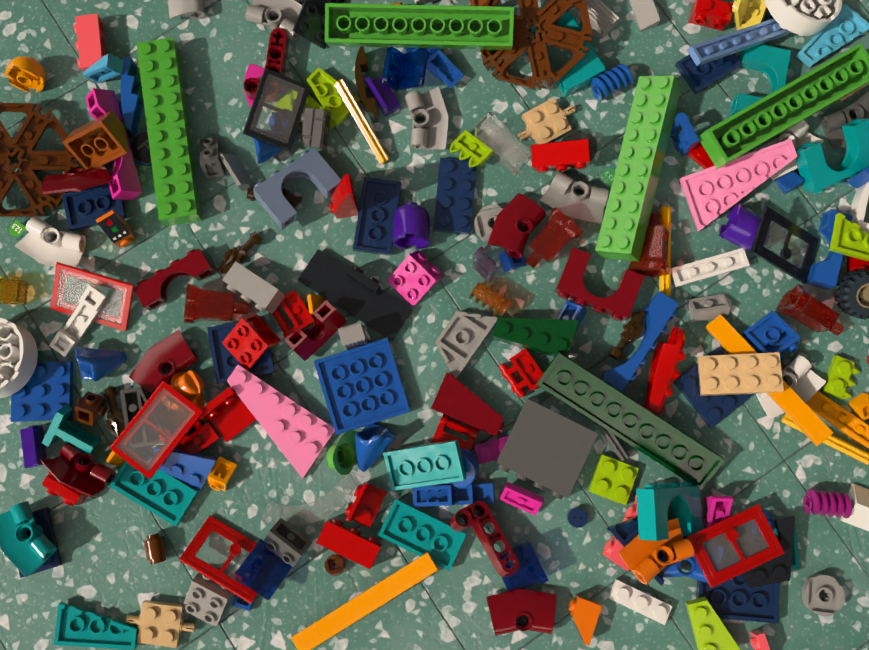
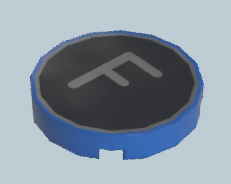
M142 130L136 133L129 143L133 153V160L139 165L152 166L147 130Z

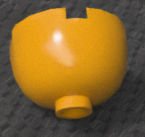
M17 56L8 63L4 74L5 78L6 76L9 78L11 85L25 92H29L28 88L37 89L36 92H40L43 90L46 81L44 67L35 58L29 56Z

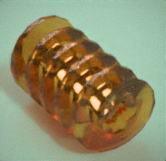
M486 280L482 283L479 282L469 298L472 299L476 296V303L482 300V307L489 305V312L495 309L494 315L497 316L502 313V317L509 308L512 297L505 300L506 293L499 296L500 289L493 292L492 284L486 287Z

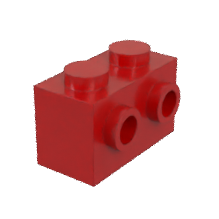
M695 0L688 23L724 31L731 21L733 3L720 0Z

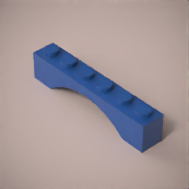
M657 292L645 308V331L638 349L625 363L605 371L600 378L626 393L627 389H625V386L628 382L632 383L637 376L636 369L638 366L642 367L646 362L647 352L649 350L652 351L657 345V337L659 335L662 336L668 328L666 323L677 314L678 310L676 308L679 303L662 292Z

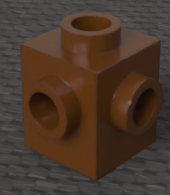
M87 391L76 402L75 420L94 426L100 417L102 418L106 414V398Z

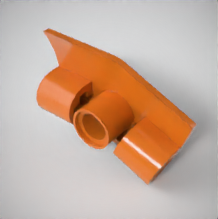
M678 518L668 521L669 539L659 541L639 540L638 534L619 552L625 564L643 584L647 585L667 565L694 556L691 542L688 539H683ZM658 552L664 554V562L658 558Z

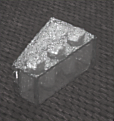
M492 111L475 127L474 136L492 149V156L513 175H516L530 160L531 153L529 148L522 144Z

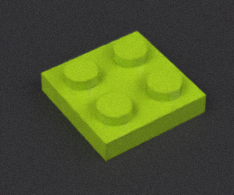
M600 454L588 491L626 506L639 468Z

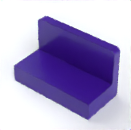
M383 76L373 81L369 77L365 78L368 90L385 117L401 108L400 103Z
M32 425L29 428L20 429L25 468L42 466L41 459H47L46 447L42 444L44 439L43 426Z

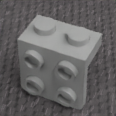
M198 573L192 580L183 603L184 611L212 626H217L227 602L234 593L203 574Z

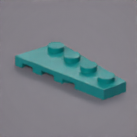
M64 602L58 603L54 645L126 650L137 649V626L126 624L125 622Z

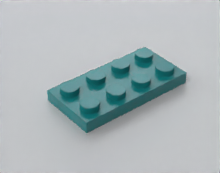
M458 439L383 452L392 491L458 482L467 479Z
M124 461L109 486L174 526L180 524L199 492L159 469L151 479H148L126 461Z
M395 499L378 536L418 556L429 552L435 564L450 571L467 535L464 532L454 531L450 525L398 499Z

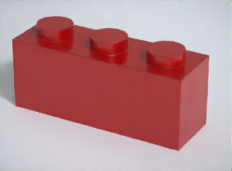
M582 139L531 145L532 168L534 171L537 170V173L549 172L548 169L555 168L556 171H565L567 167L584 169L586 165H590L589 140Z
M335 518L332 521L327 520L316 543L371 569L382 546L379 544V540L370 535L366 538L360 535V530L354 527L348 529L343 526V522Z

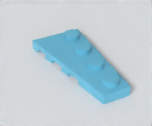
M844 3L838 16L823 30L815 34L796 57L810 68L868 31L869 23Z

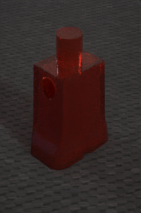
M555 207L547 224L529 245L534 252L525 262L533 269L542 259L549 263L570 241L578 239L584 232Z
M650 214L639 262L631 261L628 268L631 271L653 278L670 274V267L667 262L669 231L664 225H660V214Z
M187 284L184 323L233 321V314L248 315L249 303L235 302V294L204 290L196 285Z
M797 284L792 290L784 294L776 308L778 312L790 316L815 332L830 331L838 336L844 330V326L836 322L839 314L811 296L800 284Z

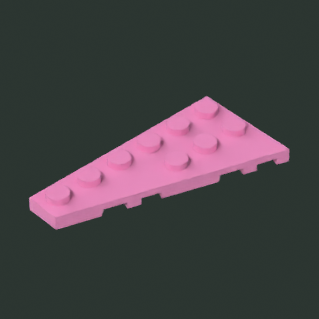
M788 139L741 156L718 170L713 166L680 178L679 181L697 231H700L795 159L797 154L792 140Z
M237 365L227 379V382L303 479L334 433V427L248 370Z

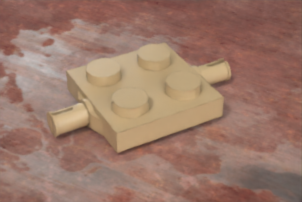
M553 97L522 114L521 117L526 124V130L517 134L518 138H520L519 140L522 141L530 136L535 140L536 144H545L570 132L572 128L566 116L575 112L574 106L571 105L562 110Z
M145 600L142 602L140 616L128 615L126 618V624L138 625L137 643L177 648L181 633L183 631L194 633L196 629V623L184 622V606L180 604Z

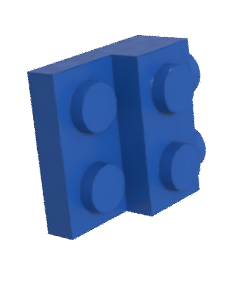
M771 311L742 334L756 349L757 353L780 352V361L784 359L783 355L789 352L791 354L799 348L798 344L801 339L774 311Z

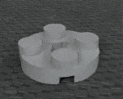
M498 205L483 207L475 218V232L484 242H488L492 227L488 226L490 220L495 222L497 215L503 209Z
M815 574L805 579L802 587V599L804 606L813 613L820 616H832L838 609L843 607L845 592L834 577L825 574ZM822 590L827 593V597H824L823 600L819 597V593Z

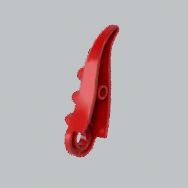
M675 326L669 335L668 342H658L654 349L644 406L657 415L664 411V403L667 397L673 393L671 387L673 380L680 375L677 369L679 361L685 359L683 347L686 334L682 327Z

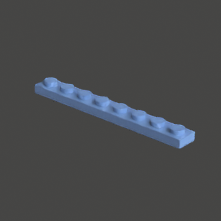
M773 18L693 45L687 51L696 66L793 32L782 29Z

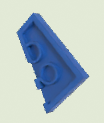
M157 445L154 448L148 463H150L163 445ZM175 448L159 470L201 491L218 457L201 456V453L193 452L191 454Z

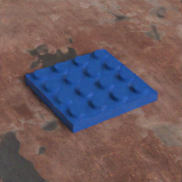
M388 338L314 361L336 435L411 412Z

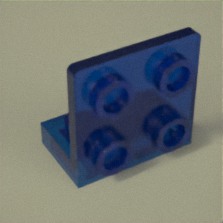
M393 46L387 47L382 83L395 91L423 86L429 51L422 49L403 54Z
M260 539L236 571L235 578L264 599L270 600L292 569V566L267 549V543Z
M526 541L512 548L519 562V568L509 577H502L508 591L520 588L525 589L537 582L543 584L549 581L530 542Z

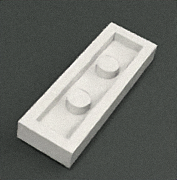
M615 579L608 596L609 599L665 625L672 609L671 605Z

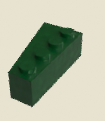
M498 317L492 337L493 340L526 348L527 350L555 357L557 352L560 351L569 357L579 320Z

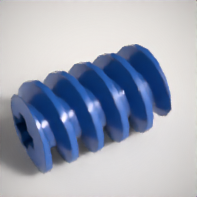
M619 64L617 68L614 67L610 71L608 70L604 74L598 75V78H593L591 80V88L595 98L601 101V94L607 98L608 92L612 95L615 93L614 88L620 91L621 86L626 88L627 82L631 85L634 79L630 70L624 64Z

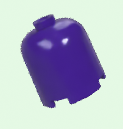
M408 202L396 209L393 218V245L401 249H407V246H416V250L429 246L430 217L424 207L415 202Z
M739 204L727 215L726 218L729 220L726 226L721 225L718 236L745 250H751L761 216L744 205ZM769 235L766 236L764 244L767 242Z

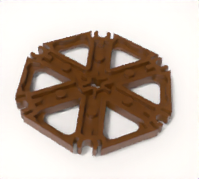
M487 0L482 6H496L501 0ZM518 0L521 16L514 15L512 50H498L494 55H491L489 50H481L483 65L486 70L489 71L494 67L495 71L492 73V76L496 80L535 91V83H537L538 89L542 90L541 84L547 82L549 88H551V79H553L555 86L589 52V48L583 46L585 42L592 43L591 37H593L586 0H550L540 11L537 0ZM576 7L580 10L583 23L581 31L555 25L570 9ZM531 22H533V25L535 26L536 29H539V30L536 31V34H535L536 39H534V36L532 35V33L529 32V31H531V27H532ZM546 45L571 51L573 58L561 70L554 72L551 70ZM528 50L532 77L530 79H523L509 75V67Z
M0 102V114L3 112H23L28 116L14 140L0 121V217H40L37 210L45 216L46 214L43 209L46 206H49L54 211L55 207L51 203L54 202L58 208L63 200L62 194L67 192L43 195L41 192L42 183L34 171H63L66 173L71 168H80L79 164L72 163L75 156L70 154L71 152L66 146L63 151H34L45 130L48 128H53L62 142L68 136L55 115L53 114L51 117L52 113L49 110L45 115H41L42 107L40 105L37 106L36 103ZM18 155L17 159L20 162L18 164L14 163L13 165H11L12 161L9 160L10 157L15 158ZM15 181L31 203L28 209H5L2 205Z

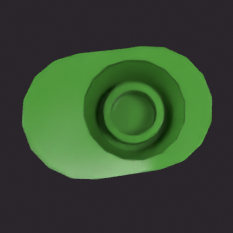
M354 430L345 432L338 443L332 445L327 452V467L335 469L340 475L349 474L357 460L355 446L356 431Z

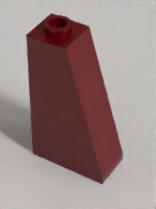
M446 372L431 409L496 437L497 433L501 435L505 426L502 423L504 418L451 374Z

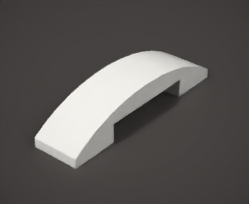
M869 182L857 189L851 204L850 215H853L852 223H857L862 230L869 234V223L863 222L869 197Z
M90 284L80 298V304L64 328L58 331L49 346L66 357L87 332L100 312L107 296Z

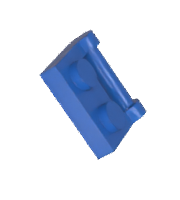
M682 112L678 113L674 118L669 137L673 138L675 149L680 152L681 156L689 154L700 140L687 115Z

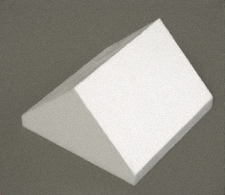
M851 484L848 493L852 505L851 515L847 519L841 516L840 521L869 532V489Z

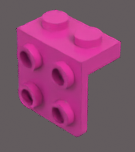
M418 250L410 253L388 279V282L413 306L422 299L434 284L440 282L444 277L441 270L436 265L430 263L427 260V256Z

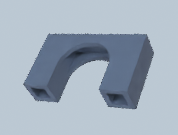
M315 148L303 152L300 158L288 162L285 168L273 172L270 178L258 182L253 188L254 197L281 230L297 220L296 210L282 193L284 186L289 181L298 178L307 179L320 190L326 199L333 195L341 181L339 176Z

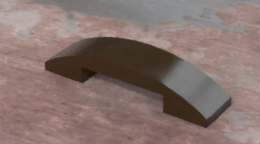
M361 46L355 62L356 85L365 111L376 123L379 121L375 99H367L361 73L368 71L364 46Z

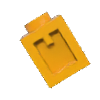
M219 457L208 475L210 487L217 491H226L228 482L237 469V464Z

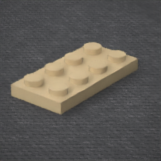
M780 352L697 357L700 396L784 392Z

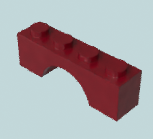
M200 248L189 251L186 254L187 256L181 260H174L166 269H160L151 278L137 283V286L134 287V292L145 309L151 311L166 302V290L175 278L191 276L200 281L215 272L210 261Z

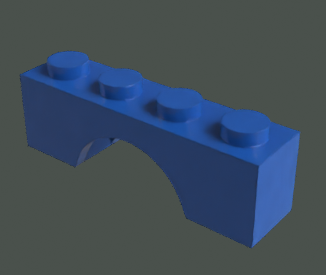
M833 209L822 215L818 232L826 238L829 249L835 215L841 213L850 222H852L853 215ZM829 251L824 261L811 265L806 284L824 290L836 287L840 280V268L844 264L843 254Z

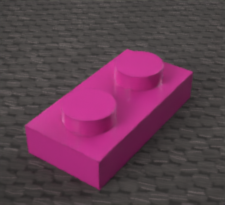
M509 482L506 483L499 500L533 515H536L544 499Z

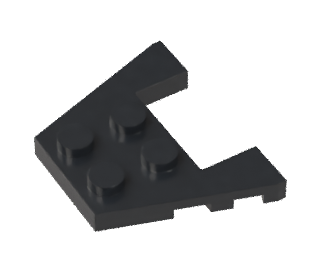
M795 516L774 519L778 541L784 550V554L742 573L741 575L748 587L753 588L790 581ZM725 533L718 535L721 537L726 550L730 553L734 562L741 561L732 543L725 538ZM739 538L736 540L745 559L769 548L767 542L741 547Z

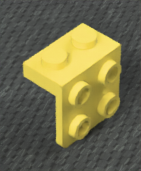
M765 0L734 1L732 12H735L734 23H736L737 30L763 22L768 9L764 4Z

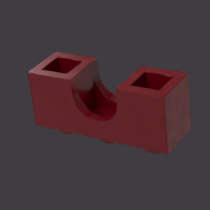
M327 300L313 312L317 321L311 330L302 331L297 327L284 339L304 361L312 356L338 331V328H341L347 322Z

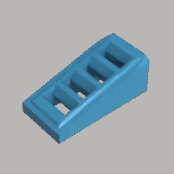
M110 53L106 54L83 72V76L96 83L103 82L123 74V60Z

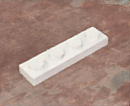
M740 248L671 268V275L675 287L742 269L750 266L745 250Z

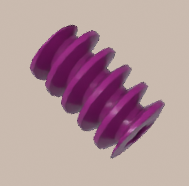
M809 489L803 498L802 506L806 514H810L811 511L813 515L819 513L821 516H825L827 513L829 517L835 514L837 518L843 516L846 519L851 515V500L846 493Z

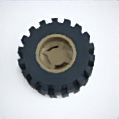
M857 269L856 271H850L848 275H843L841 277L843 279L842 282L839 281L837 284L839 287L834 290V293H837V296L834 297L835 301L839 302L837 306L842 309V312L867 320V318L869 319V270Z

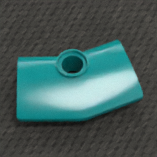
M28 501L16 504L10 508V511L0 514L1 550L20 572L27 577L46 562L57 550V547L43 534L41 526L36 524ZM29 529L31 531L30 537L27 535Z

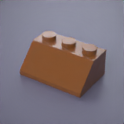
M113 111L73 130L62 142L85 169L102 166L129 152L125 126Z

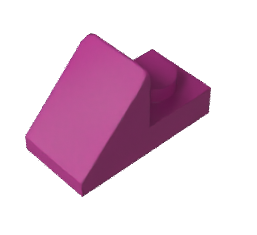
M710 496L704 498L707 506L706 528L729 518L733 501L732 496Z

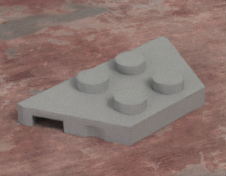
M456 311L439 335L435 344L454 378L457 379L496 323L497 317Z

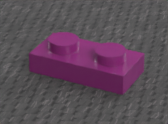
M508 436L473 445L479 464L497 460Z

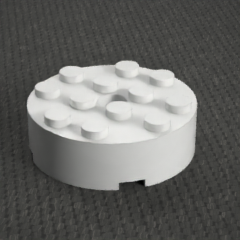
M765 0L764 2L770 14L782 29H787L799 36H811L819 33L838 16L842 8V0Z
M0 318V398H4L19 391L29 381L37 366L38 351L35 339L27 329Z

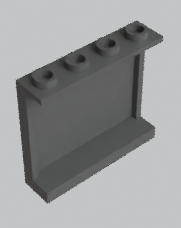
M525 399L516 422L495 463L499 464V469L507 473L509 470L517 473L515 477L525 482L527 479L533 481V486L543 491L545 488L551 490V495L561 500L563 497L569 498L598 433L529 399Z

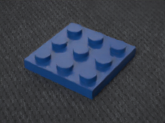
M73 362L37 363L31 378L25 386L11 395V422L52 421L56 412L63 406L68 405L72 407ZM72 411L68 417V420H72Z

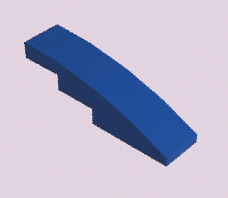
M404 48L424 68L451 89L464 77V74L439 49Z
M124 57L120 91L122 112L126 129L134 136L138 132L144 101L138 95L141 84L135 77L137 65L132 58Z
M494 483L470 484L463 488L453 487L452 485H431L413 488V507L469 505L476 501H483L486 504L495 503Z

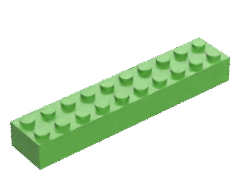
M325 3V43L328 46L512 50L514 7Z
M173 37L138 42L136 46L159 221L164 226L202 221L179 47Z
M859 43L707 129L698 138L716 169L718 170L869 83V54L862 43Z
M675 75L639 76L595 249L603 258L639 262L682 87Z

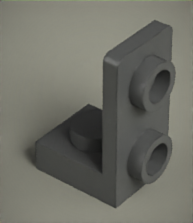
M207 137L200 140V165L206 180L225 177V171L219 158L218 137Z

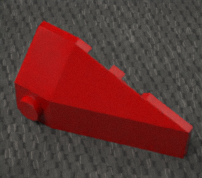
M351 174L343 176L332 195V203H329L331 214H335L337 219L358 215Z

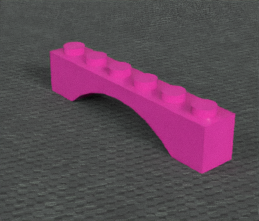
M93 88L85 97L90 115L96 119L113 111L123 124V117L120 113L119 101L116 98L115 91ZM127 132L126 138L129 152L114 159V169L111 176L112 183H108L112 199L134 200L142 192V185L139 182L137 167L133 160Z

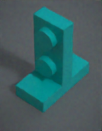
M68 405L63 406L56 412L42 444L49 447L60 437L63 441L69 442L80 450L91 454L99 446L102 439L68 422V417L73 408Z

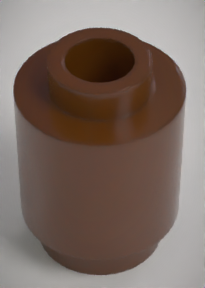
M159 533L148 535L147 540L143 542L146 558L149 560V563L156 564L166 561L167 550L164 536H159Z

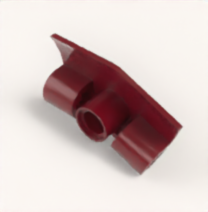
M104 165L85 170L77 168L66 173L46 175L42 183L41 192L43 195L68 191L80 192L90 187L112 183V178Z
M518 193L497 215L487 245L506 248L507 255L513 258H521L529 234L546 217L545 211L534 201Z
M177 330L149 348L129 375V378L153 394L162 381L169 384L174 374L186 369L198 361L199 358L194 350L187 345L181 331ZM171 364L172 371L167 374L166 367Z
M67 443L61 448L60 457L41 459L42 464L61 484L89 497H94L104 491L112 483L116 475L115 470L100 463L95 464L94 457L91 454L84 453L71 443Z
M520 588L486 597L495 636L519 630L552 634L556 611V594ZM521 615H525L528 617V620L525 624H519L517 622L518 618Z

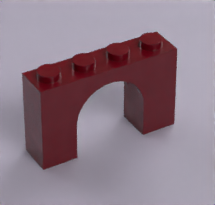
M573 247L554 290L558 294L557 296L568 300V298L572 299L576 304L583 307L587 305L593 308V311L596 313L609 314L616 321L621 322L628 319L644 275L626 269L622 273L613 295L605 298L596 297L587 291L583 283V273L591 254Z

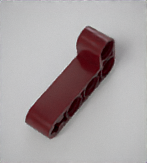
M281 28L271 31L265 68L284 75L289 42L286 32ZM276 55H280V56H281V57L278 58V59H274V58H273V57L276 56ZM252 77L244 81V90L250 100L254 101L261 78ZM271 82L269 90L274 89L276 91L272 94L267 93L265 102L276 103L281 98L282 86ZM252 87H257L255 91H249Z
M476 501L459 510L451 517L450 526L454 531L462 532L470 527L473 528L499 576L506 578L518 570L519 562L485 502ZM474 508L481 512V516L475 514ZM457 517L463 518L465 524H460ZM484 526L489 527L491 534L485 532ZM494 544L500 547V552L494 549Z

